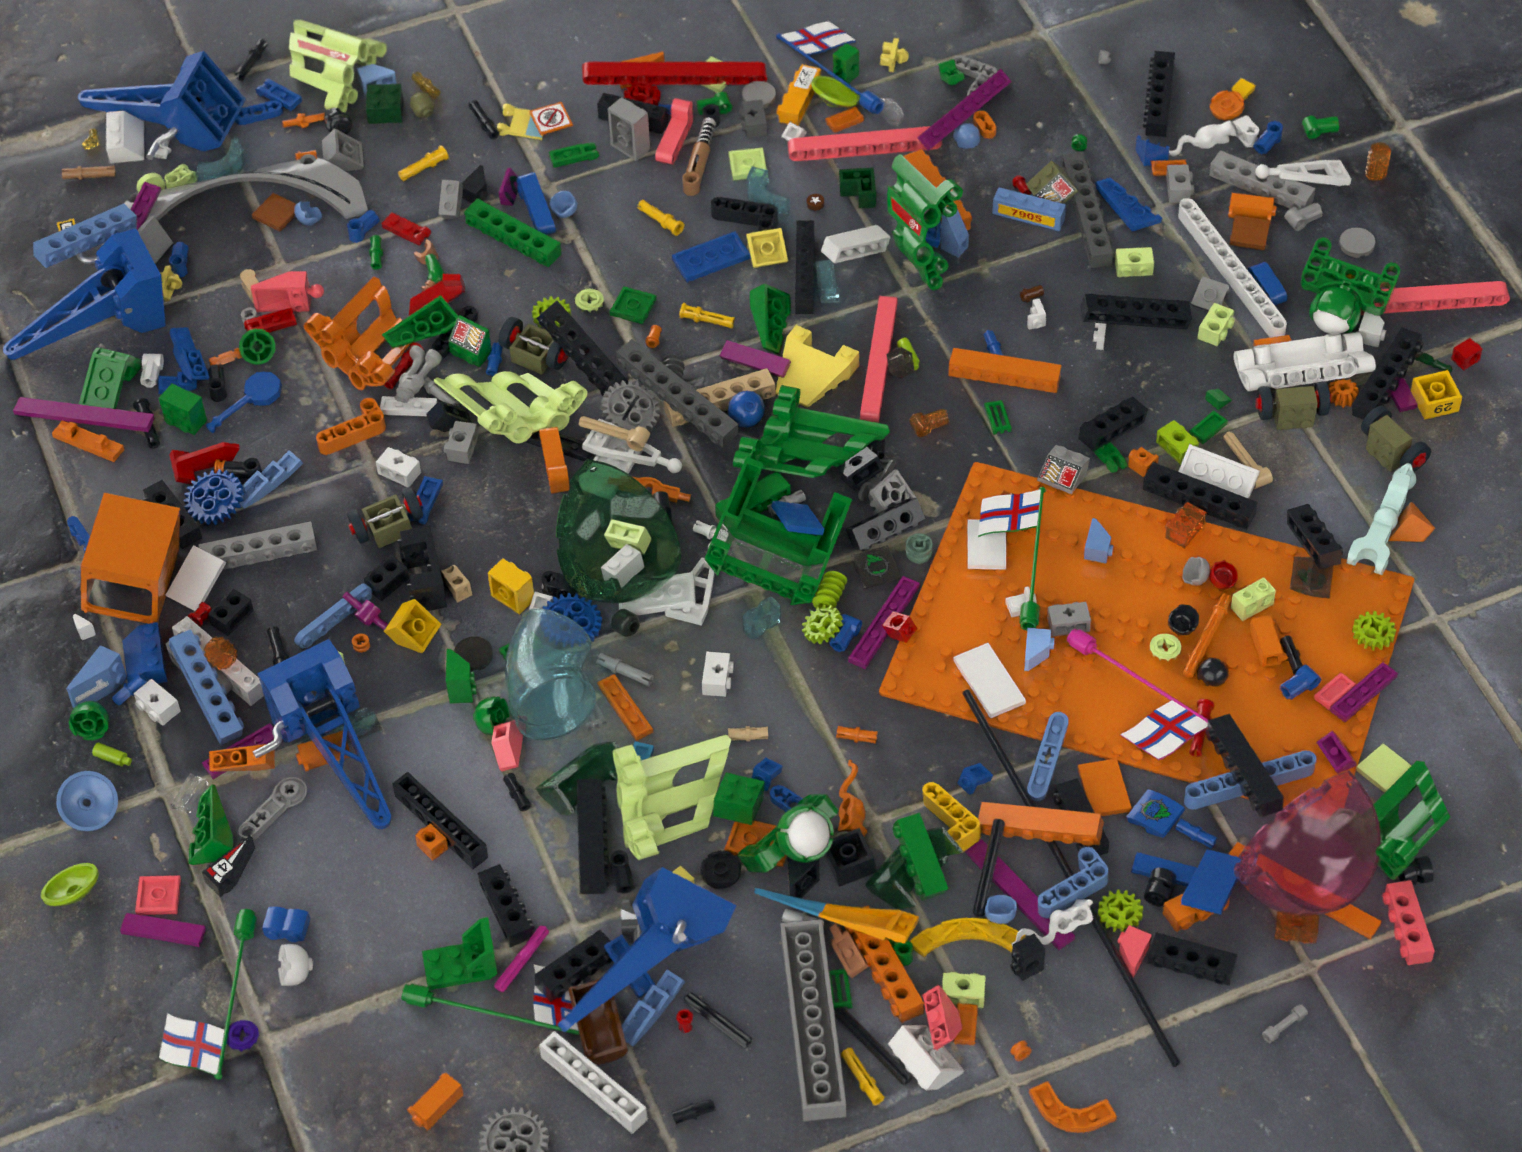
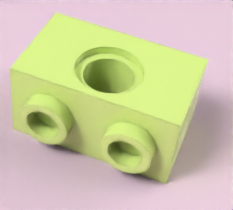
M1152 247L1116 249L1115 266L1117 277L1153 275L1154 260Z
M957 972L943 973L942 989L955 1006H957V1003L974 1004L978 1005V1008H984L985 975L977 973L959 974Z

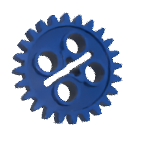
M221 469L215 473L211 470L209 475L204 472V477L197 476V482L191 481L193 487H187L189 492L184 493L186 499L183 501L186 504L184 506L195 522L199 521L200 524L206 522L207 525H210L211 521H213L217 525L218 520H221L223 523L224 517L231 519L230 513L236 514L235 508H241L239 502L244 501L242 495H244L243 486L238 477H235L233 473L229 474L227 470L222 473Z
M568 593L565 598L560 594L559 600L553 597V603L547 601V607H542L539 619L540 631L544 632V638L549 637V643L556 642L555 647L563 644V649H565L567 645H570L571 650H573L574 645H577L581 649L582 643L588 646V640L594 642V636H599L602 624L601 611L597 610V604L592 605V600L586 602L585 596L579 599L577 593L574 597H571V594Z

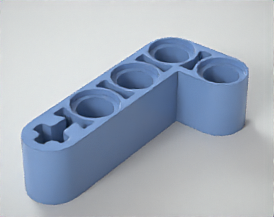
M1085 847L1079 851L1078 863L1080 872L1039 895L1038 913L1041 917L1050 918L1053 911L1065 910L1074 905L1076 899H1085L1108 884V867L1093 848ZM1061 894H1068V896L1063 897Z

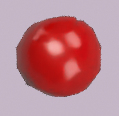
M1226 560L1215 562L1210 569L1209 580L1216 588L1226 590L1236 585L1238 572L1234 565L1226 562Z

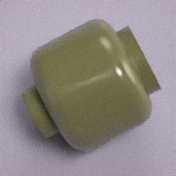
M417 92L410 98V108L417 117L427 118L433 114L435 104L427 93Z

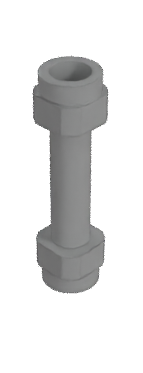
M1301 1004L1295 1006L1289 1016L1274 1027L1269 1026L1262 1033L1265 1041L1268 1043L1274 1042L1278 1039L1279 1033L1296 1020L1299 1022L1308 1015L1307 1009Z

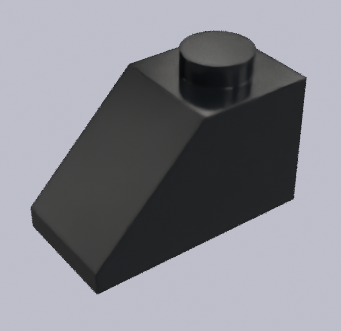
M479 165L462 182V199L473 203L477 198L484 201L488 196L484 168L482 165Z
M441 400L426 414L430 427L442 432H448L450 428H453L455 421L472 423L468 410Z

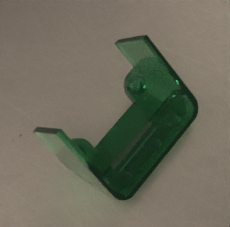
M616 741L596 743L588 747L536 787L537 792L560 815L568 816L573 814L577 805V779H601V782H603L604 780L610 779L613 781L618 778L613 759V750L620 748Z
M944 827L926 829L940 867L948 862L947 858L950 855L963 852ZM899 845L879 867L877 873H874L866 882L865 886L872 894L895 909L903 910L915 907L917 904L913 901L910 894L915 882L913 877H910L908 874V863L906 858L902 857L900 853L901 845Z

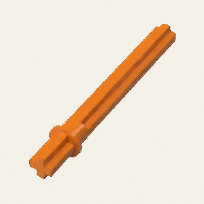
M1222 593L1217 605L1213 606L1211 617L1184 669L1183 675L1185 677H1194L1221 620L1228 613L1227 608L1231 602V595Z

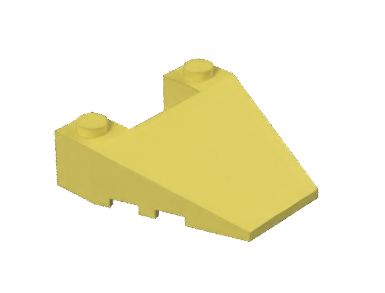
M795 325L786 338L783 358L789 359L791 364L784 378L778 377L775 394H779L781 385L799 388L801 390L799 405L808 408L824 397L827 391L830 389L834 390L840 382L851 378L859 367V351L843 345L835 357L812 348V331Z

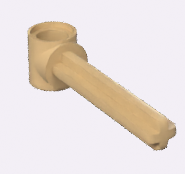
M585 416L579 420V426L626 440L628 446L638 452L643 450L650 437V432L640 426L627 430Z
M1230 431L1226 432L1223 439L1241 463L1260 471L1253 489L1272 483L1273 477L1267 467L1263 468L1257 465L1236 436Z

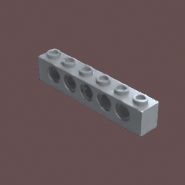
M1221 150L1211 162L1209 176L1258 196L1274 198V202L1290 209L1295 207L1299 210L1311 205L1314 200L1315 188L1295 180L1280 179L1279 175H1268L1266 178L1261 179L1255 173L1258 165Z
M311 521L198 544L200 549L226 562L222 570L317 550Z

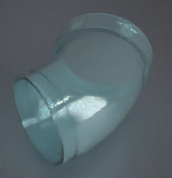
M531 609L522 614L510 640L505 662V685L509 699L508 708L510 715L519 732L533 740H552L571 733L587 720L596 702L595 690L586 673L582 670L587 654L592 646L589 635L570 618L546 609Z

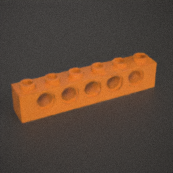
M844 926L845 930L854 938V942L863 954L867 965L872 970L871 974L876 984L879 983L881 986V994L884 1000H888L891 1004L890 1009L893 1016L898 1017L900 1022L903 1023L924 1014V1002L889 940H881Z

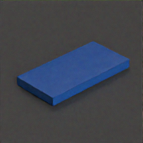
M736 231L671 255L674 264L686 282L751 259L749 251Z
M1207 849L1181 898V904L1221 915L1246 866V859Z

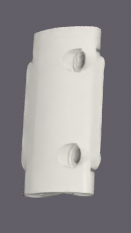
M1360 332L1343 334L1342 339L1341 334L1336 333L1275 344L1254 346L1253 351L1252 349L1234 351V362L1242 384L1248 391L1258 390L1259 387L1264 386L1278 389L1348 378L1355 374L1373 372L1376 368L1374 357L1363 350V340Z

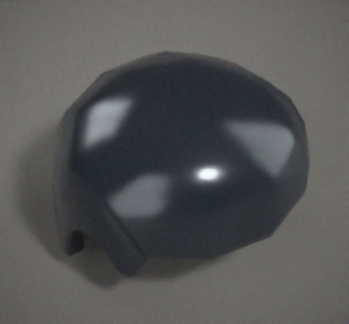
M1181 604L1171 611L1168 616V626L1171 631L1179 636L1191 634L1199 624V614L1190 605Z
M1218 658L1206 659L1197 670L1198 680H1202L1206 686L1218 687L1224 684L1229 676L1227 665Z

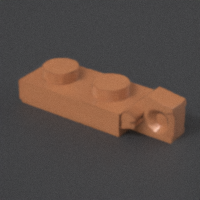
M837 924L831 926L829 929L834 936V939L831 940V945L846 972L853 978L869 966L851 934L847 930L843 932Z

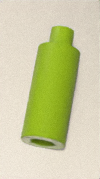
M900 339L897 342V346L907 366L917 370L919 368V359L909 339Z
M99 742L95 744L92 751L93 756L118 766H123L124 764L129 766L132 762V759L127 757V753Z

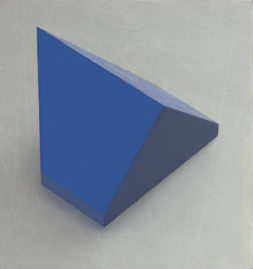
M1138 135L1135 150L1143 166L1151 165V161L1168 160L1170 146L1162 147L1159 146L1160 143L1157 145L1150 143L1149 139L1144 141Z

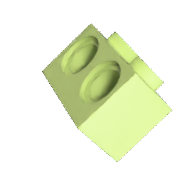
M1214 303L1199 326L1198 339L1218 346L1221 340H1225L1228 333L1227 330L1231 329L1235 323V318H1233L1234 310Z
M612 519L604 534L611 547L622 549L628 544L643 555L652 539L645 527Z
M1262 578L1234 593L1231 609L1244 621L1273 605L1276 590L1265 578Z

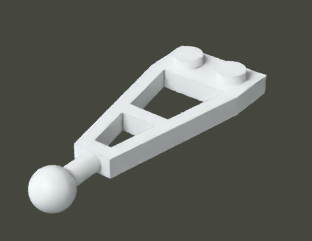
M1341 160L1278 165L1277 168H1268V166L1262 164L1255 170L1257 177L1261 179L1266 178L1268 175H1279L1280 179L1336 186L1350 185L1351 178ZM1324 169L1327 175L1308 173V170Z
M598 419V421H601V422H604V423H608V424L617 426V425H615V424H612V423H610V422L604 421V420H602V419ZM591 430L582 444L583 450L603 457L655 467L656 463L666 466L672 473H677L682 468V463L679 459L672 458L669 460L661 457V451L647 443L643 451L652 457L637 455V451L631 448L628 452L604 448L611 436Z
M701 558L691 571L694 573L695 586L706 588L703 605L696 603L695 607H685L676 610L666 608L665 616L702 626L709 610L715 572L704 558ZM703 568L709 569L708 579L697 577Z

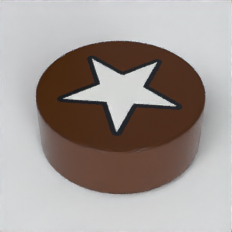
M820 194L809 195L807 197V207L813 211L822 209L824 207L823 196Z

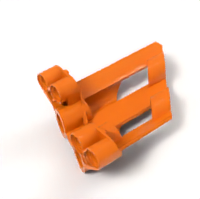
M372 277L332 320L329 316L325 317L322 314L314 313L304 323L305 331L321 348V355L325 363L331 368L338 367L346 373L353 386L358 390H364L367 386L384 385L395 373L392 365L410 345L392 348L383 359L374 353L385 341L382 334L403 321L400 317L396 319L391 309L388 291L385 286L381 285L380 279L377 277ZM375 299L379 306L380 316L363 334H360L356 326L358 316Z

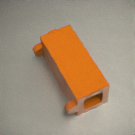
M1232 193L1228 217L1235 218V215L1270 220L1271 223V217L1275 216L1277 206L1273 205L1274 198Z
M1271 615L1258 616L1251 619L1250 632L1262 667L1281 665V662L1288 658L1287 654L1282 651L1274 627L1276 620L1272 619Z
M343 731L322 738L341 747ZM346 740L345 750H347V751L350 752L349 746H348V743H347V740ZM313 741L297 745L299 753L295 755L298 764H303L306 772L328 764ZM328 747L337 761L340 760L341 753Z
M442 1073L439 1076L440 1079L412 1107L410 1106L407 1109L412 1115V1121L418 1127L423 1126L429 1130L463 1096L462 1085L447 1073Z

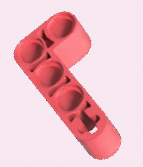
M677 98L672 102V118L655 155L656 161L671 165L675 163L693 123L692 102Z

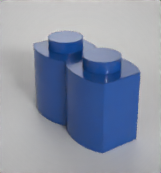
M268 907L262 927L264 936L271 940L285 938L290 942L304 941L310 923V916L305 910Z

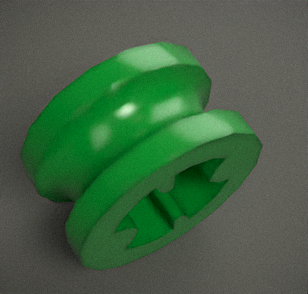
M1082 134L1074 135L1071 143L1072 149L1084 151L1087 147V137Z

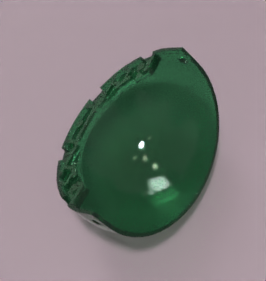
M587 459L570 480L571 487L568 494H564L558 512L556 538H559L557 556L561 571L570 587L576 589L579 595L589 600L609 604L629 603L640 600L659 590L678 571L681 563V548L678 536L662 506L641 483L613 465ZM611 519L645 527L652 538L645 554H641L644 568L637 575H634L622 588L617 578H610L604 581L601 567L621 550L611 547L604 536Z

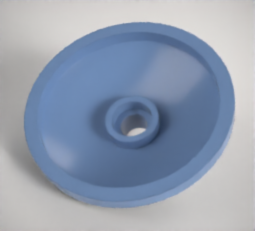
M93 771L78 772L68 777L59 788L56 799L57 810L62 820L73 829L95 831L107 825L114 817L118 807L117 791L112 782L100 773ZM87 799L91 804L84 806L83 801Z

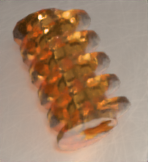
M1377 142L1371 145L1365 170V176L1369 180L1380 181L1387 176L1391 148L1387 144Z

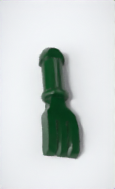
M1421 352L1415 358L1416 361L1431 365L1433 368H1438L1442 371L1448 370L1451 373L1453 370L1451 365L1444 364L1438 359L1434 360L1431 355Z

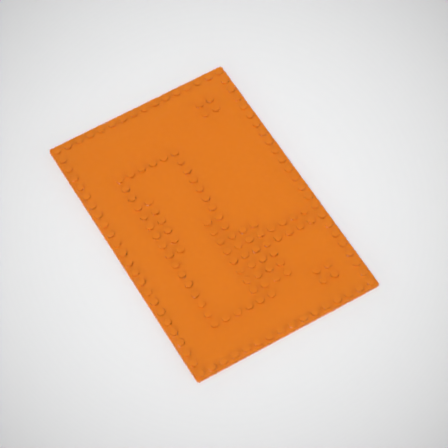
M979 462L973 463L910 614V618L918 629L907 643L899 641L879 689L881 696L979 723L962 694L963 691L970 690L990 727L1042 741L1050 715L1055 712H1062L1069 719L1062 747L1107 760L1117 758L1118 763L1189 783H1195L1231 772L1230 769L1225 767L1223 758L1216 753L1214 744L1207 739L1206 734L1200 757H1196L1197 749L1194 756L1189 754L1192 737L1175 752L1160 760H1157L1120 736V734L1132 729L1153 711L1171 700L1097 653L1093 652L1092 654L1084 655L1074 649L1067 642L1068 635L1051 636V638H1054V649H1050L1049 657L1031 670L1024 671L1027 631L1021 628L1019 623L1020 616L1011 617L1005 601L1008 597L1024 594V588L1029 586L1030 589L1036 527L1017 532H1006V570L968 569V520H980L982 499L998 495L1023 494L1044 487L1046 492L1043 495L1034 586L1036 601L1040 606L1039 624L1036 629L1050 630L1047 620L1048 606L1087 602L1091 625L1090 632L1086 633L1096 639V649L1195 712L1198 710L1197 701L1199 699L1213 701L1215 707L1211 710V718L1214 719L1230 714L1261 763L1301 751H1311L1316 755L1315 769L1311 776L1277 786L1284 797L1283 809L1327 821L1339 807L1345 808L1356 773V766L1336 773L1316 742L1331 731H1334L1358 765L1380 693L1346 722L1316 701L1314 696L1340 673H1343L1357 685L1382 662L1389 665L1414 584V577L1385 570L1383 575L1374 573V566L1359 562L1353 566L1347 564V559L1341 558V564L1319 570L1307 551L1302 547L1078 488L1070 494L1039 482L1036 477ZM1092 518L1097 519L1111 536V545H1114L1112 557L1108 556L1107 563L1084 559V550ZM1199 556L1206 559L1210 564V569L1215 562L1226 560V562L1234 565L1237 569L1238 580L1235 586L1226 590L1213 586L1209 577L1203 584L1194 586L1184 582L1182 578L1183 569L1191 557L1197 558ZM1315 568V572L1324 575L1323 577L1327 583L1321 588L1322 590H1313L1311 592L1310 589L1301 586L1302 582L1298 577V572L1313 571ZM1312 574L1309 578L1308 587L1318 586L1319 579L1317 576L1319 577V575ZM1265 578L1276 590L1274 604L1242 621L1231 609V598L1227 608L1228 613L1221 620L1201 661L1202 663L1208 658H1218L1223 661L1229 670L1226 682L1218 687L1206 686L1202 680H1198L1197 671L1193 678L1185 677L1183 675L1184 669L1211 617L1212 608L1214 605H1217L1222 593L1233 597L1234 593ZM1179 605H1190L1199 614V624L1191 634L1179 636L1171 631L1168 626V616ZM1367 611L1370 615H1373L1374 611L1379 616L1381 613H1384V618L1390 617V623H1395L1394 629H1396L1394 641L1390 642L1389 647L1383 645L1382 650L1375 647V650L1372 651L1371 646L1365 649V644L1358 645V639L1353 638L1354 633H1352L1355 619H1358L1360 614L1365 617ZM1271 615V618L1276 620L1274 627L1279 642L1284 636H1292L1294 645L1300 652L1302 664H1307L1321 677V682L1315 689L1311 691L1307 689L1292 700L1286 699L1283 696L1280 685L1295 675L1289 661L1286 660L1282 661L1281 665L1261 666L1250 632L1252 618ZM1159 634H1171L1180 641L1181 652L1177 655L1176 659L1172 658L1169 661L1166 659L1159 660L1158 657H1153L1150 651L1151 640ZM986 643H989L1026 699V704L993 718L989 717L953 661L955 656ZM1163 643L1162 648H1164V651L1167 652L1168 648L1165 646V643Z

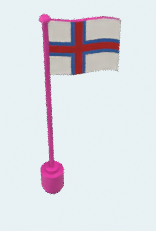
M1076 628L1069 633L1067 642L1074 649L1084 655L1092 654L1093 652L1097 653L1171 700L1153 711L1135 727L1120 734V736L1157 760H1160L1175 752L1196 734L1207 729L1208 719L1096 649L1097 644L1094 637Z

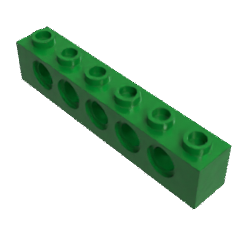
M478 198L464 211L466 223L470 227H474L483 234L495 238L498 242H502L511 249L521 252L524 256L536 260L539 264L549 267L562 255L559 241Z

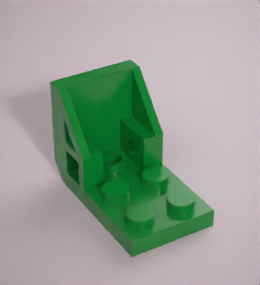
M97 347L91 356L79 405L116 409L123 381L130 382L142 368V360L129 354Z
M488 917L480 918L462 934L463 944L422 951L427 987L434 990L492 979L498 974Z

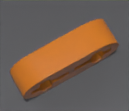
M985 111L975 112L973 124L978 128L981 136L986 139L995 137L996 125L989 114Z

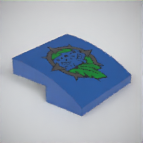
M1148 789L1126 817L1129 823L1145 827L1147 833L1164 838L1185 811V808L1167 796Z

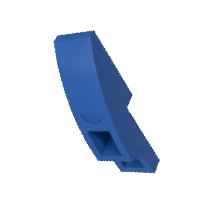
M171 328L169 334L174 345L173 354L184 375L191 381L209 380L201 352L196 350L189 328Z

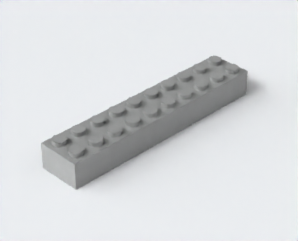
M822 919L780 924L781 942L803 1121L846 1117V1100Z

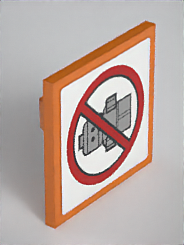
M562 102L529 111L540 136L573 126Z

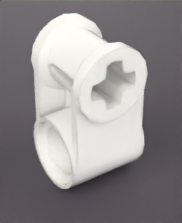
M1247 115L1232 121L1231 123L1236 131L1235 136L1246 147L1253 148L1254 143L1258 140V126Z

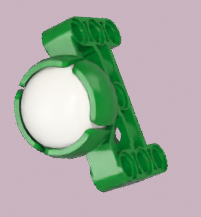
M1324 237L1319 238L1315 242L1301 276V287L1317 294L1311 302L1309 315L1315 321L1318 328L1328 334L1350 333L1355 329L1360 320V308L1375 316L1384 314L1399 279V265L1396 263L1386 264L1381 275L1330 257L1331 241ZM1319 247H1325L1327 250L1322 251ZM1318 262L1320 265L1314 266L1312 263ZM1391 271L1394 272L1396 275L1390 276L1387 274V272ZM1350 274L1353 275L1355 278L1349 279L1346 277V275ZM1309 277L1312 278L1313 281L1308 282L1305 279ZM1386 287V288H1388L1389 290H1388V291H1382L1380 288ZM1374 303H1380L1382 306L1376 307Z
M810 794L799 801L798 806L789 809L782 815L778 825L755 845L751 844L743 848L737 856L749 872L766 873L774 868L785 855L794 861L809 863L823 857L829 851L833 842V838H830V836H834V829L830 819L839 812L827 794Z

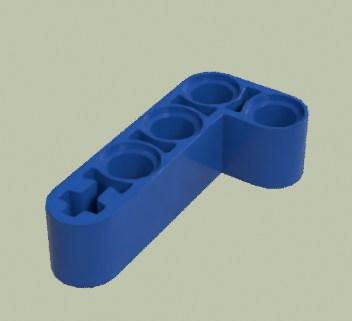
M532 172L518 176V193L521 200L524 199L534 228L546 235L555 233V225L536 173Z

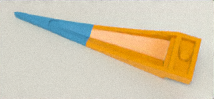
M755 888L754 891L755 894L881 940L892 939L895 942L905 944L919 920V916L902 910L842 906L800 899Z

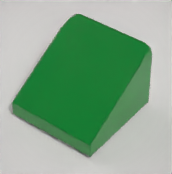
M1220 389L1206 391L1205 400L1217 410L1232 401Z

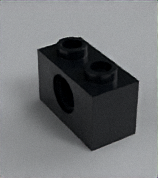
M866 447L838 466L837 470L842 480L855 490L883 471L884 468L878 456Z
M1035 933L1013 944L1010 967L1016 976L1018 975L1024 981L1044 970L1045 947Z

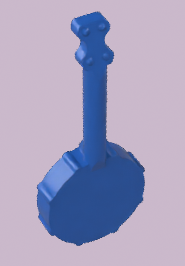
M256 372L245 381V396L220 415L214 416L212 422L206 424L207 429L214 433L216 427L221 426L225 419L247 403H252L254 406H264L276 401L281 394L282 384L280 379L272 372Z

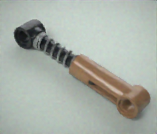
M708 104L703 108L702 126L698 140L693 146L686 173L682 176L683 192L688 196H695L700 192V183L710 153L711 137L713 136L714 128L720 124V110L714 104Z

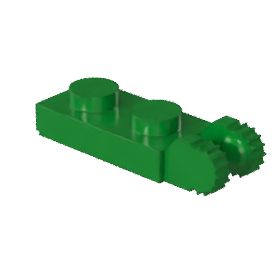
M590 142L549 151V158L553 168L585 160L592 161L597 159L600 154L596 150V144Z
M1111 442L1093 451L1104 464L1106 463V467L1110 472H1117L1118 467L1121 469L1127 468L1126 460Z

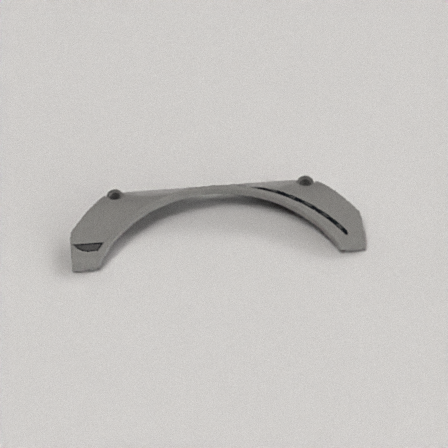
M306 154L301 159L161 190L147 219L150 216H155L157 221H159L179 203L207 189L245 181L274 182L302 189L327 202L345 219L360 217L368 209L361 184L356 178L326 160L315 159L313 155ZM139 192L130 195L129 201L127 200L124 203L129 209H131Z

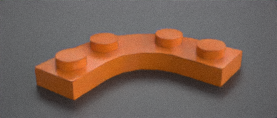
M1048 1081L1029 1089V1095L1041 1115L1050 1124L1064 1131L1074 1133L1089 1132L1117 1120V1115L1107 1099L1087 1108L1074 1109L1064 1105L1058 1099Z

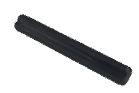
M689 992L685 996L684 1002L742 1047L747 1048L751 1044L752 1038L694 993Z

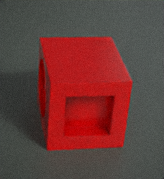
M1469 338L1453 348L1451 360L1464 371L1480 361L1483 349L1478 343Z
M894 611L882 625L890 638L905 643L908 642L918 629L910 616Z

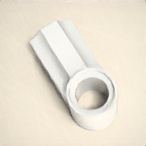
M143 354L141 385L147 388H153L154 385H157L159 371L163 369L164 365L163 354Z

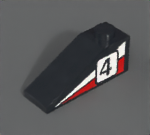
M249 835L202 871L205 883L218 896L221 897L225 893H229L237 885L255 850L253 838Z

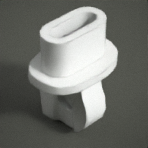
M170 140L160 145L154 157L167 159L168 153L172 151L168 147Z

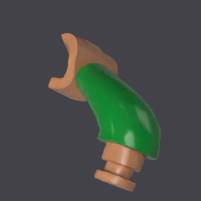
M427 239L425 241V251L423 253L417 251L414 253L418 262L426 264L428 269V281L425 283L426 286L421 287L422 291L442 281L443 274H445L438 261L439 256L434 245Z

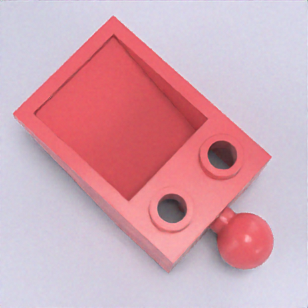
M292 271L251 285V292L257 312H277L292 308L293 312L310 311L311 296L313 298L322 297L324 288L319 284H314L310 288L306 271Z

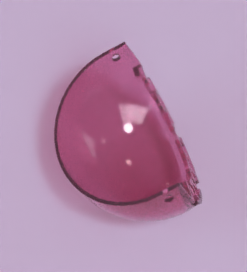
M1350 770L1334 775L1324 780L1318 789L1312 787L1284 807L1283 811L1278 812L1275 821L1271 825L1265 824L1249 841L1239 855L1241 859L1240 864L1237 862L1234 867V874L1242 886L1256 900L1275 911L1296 916H1315L1342 909L1353 903L1366 890L1377 868L1379 857L1375 850L1381 844V836L1374 805L1368 793Z

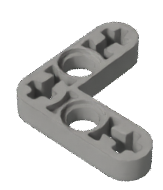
M961 55L952 58L955 60L956 69L963 72L964 75L976 79L969 88L967 96L977 89L979 84H983L997 72V69L993 66ZM975 67L978 68V70L972 71L971 68Z

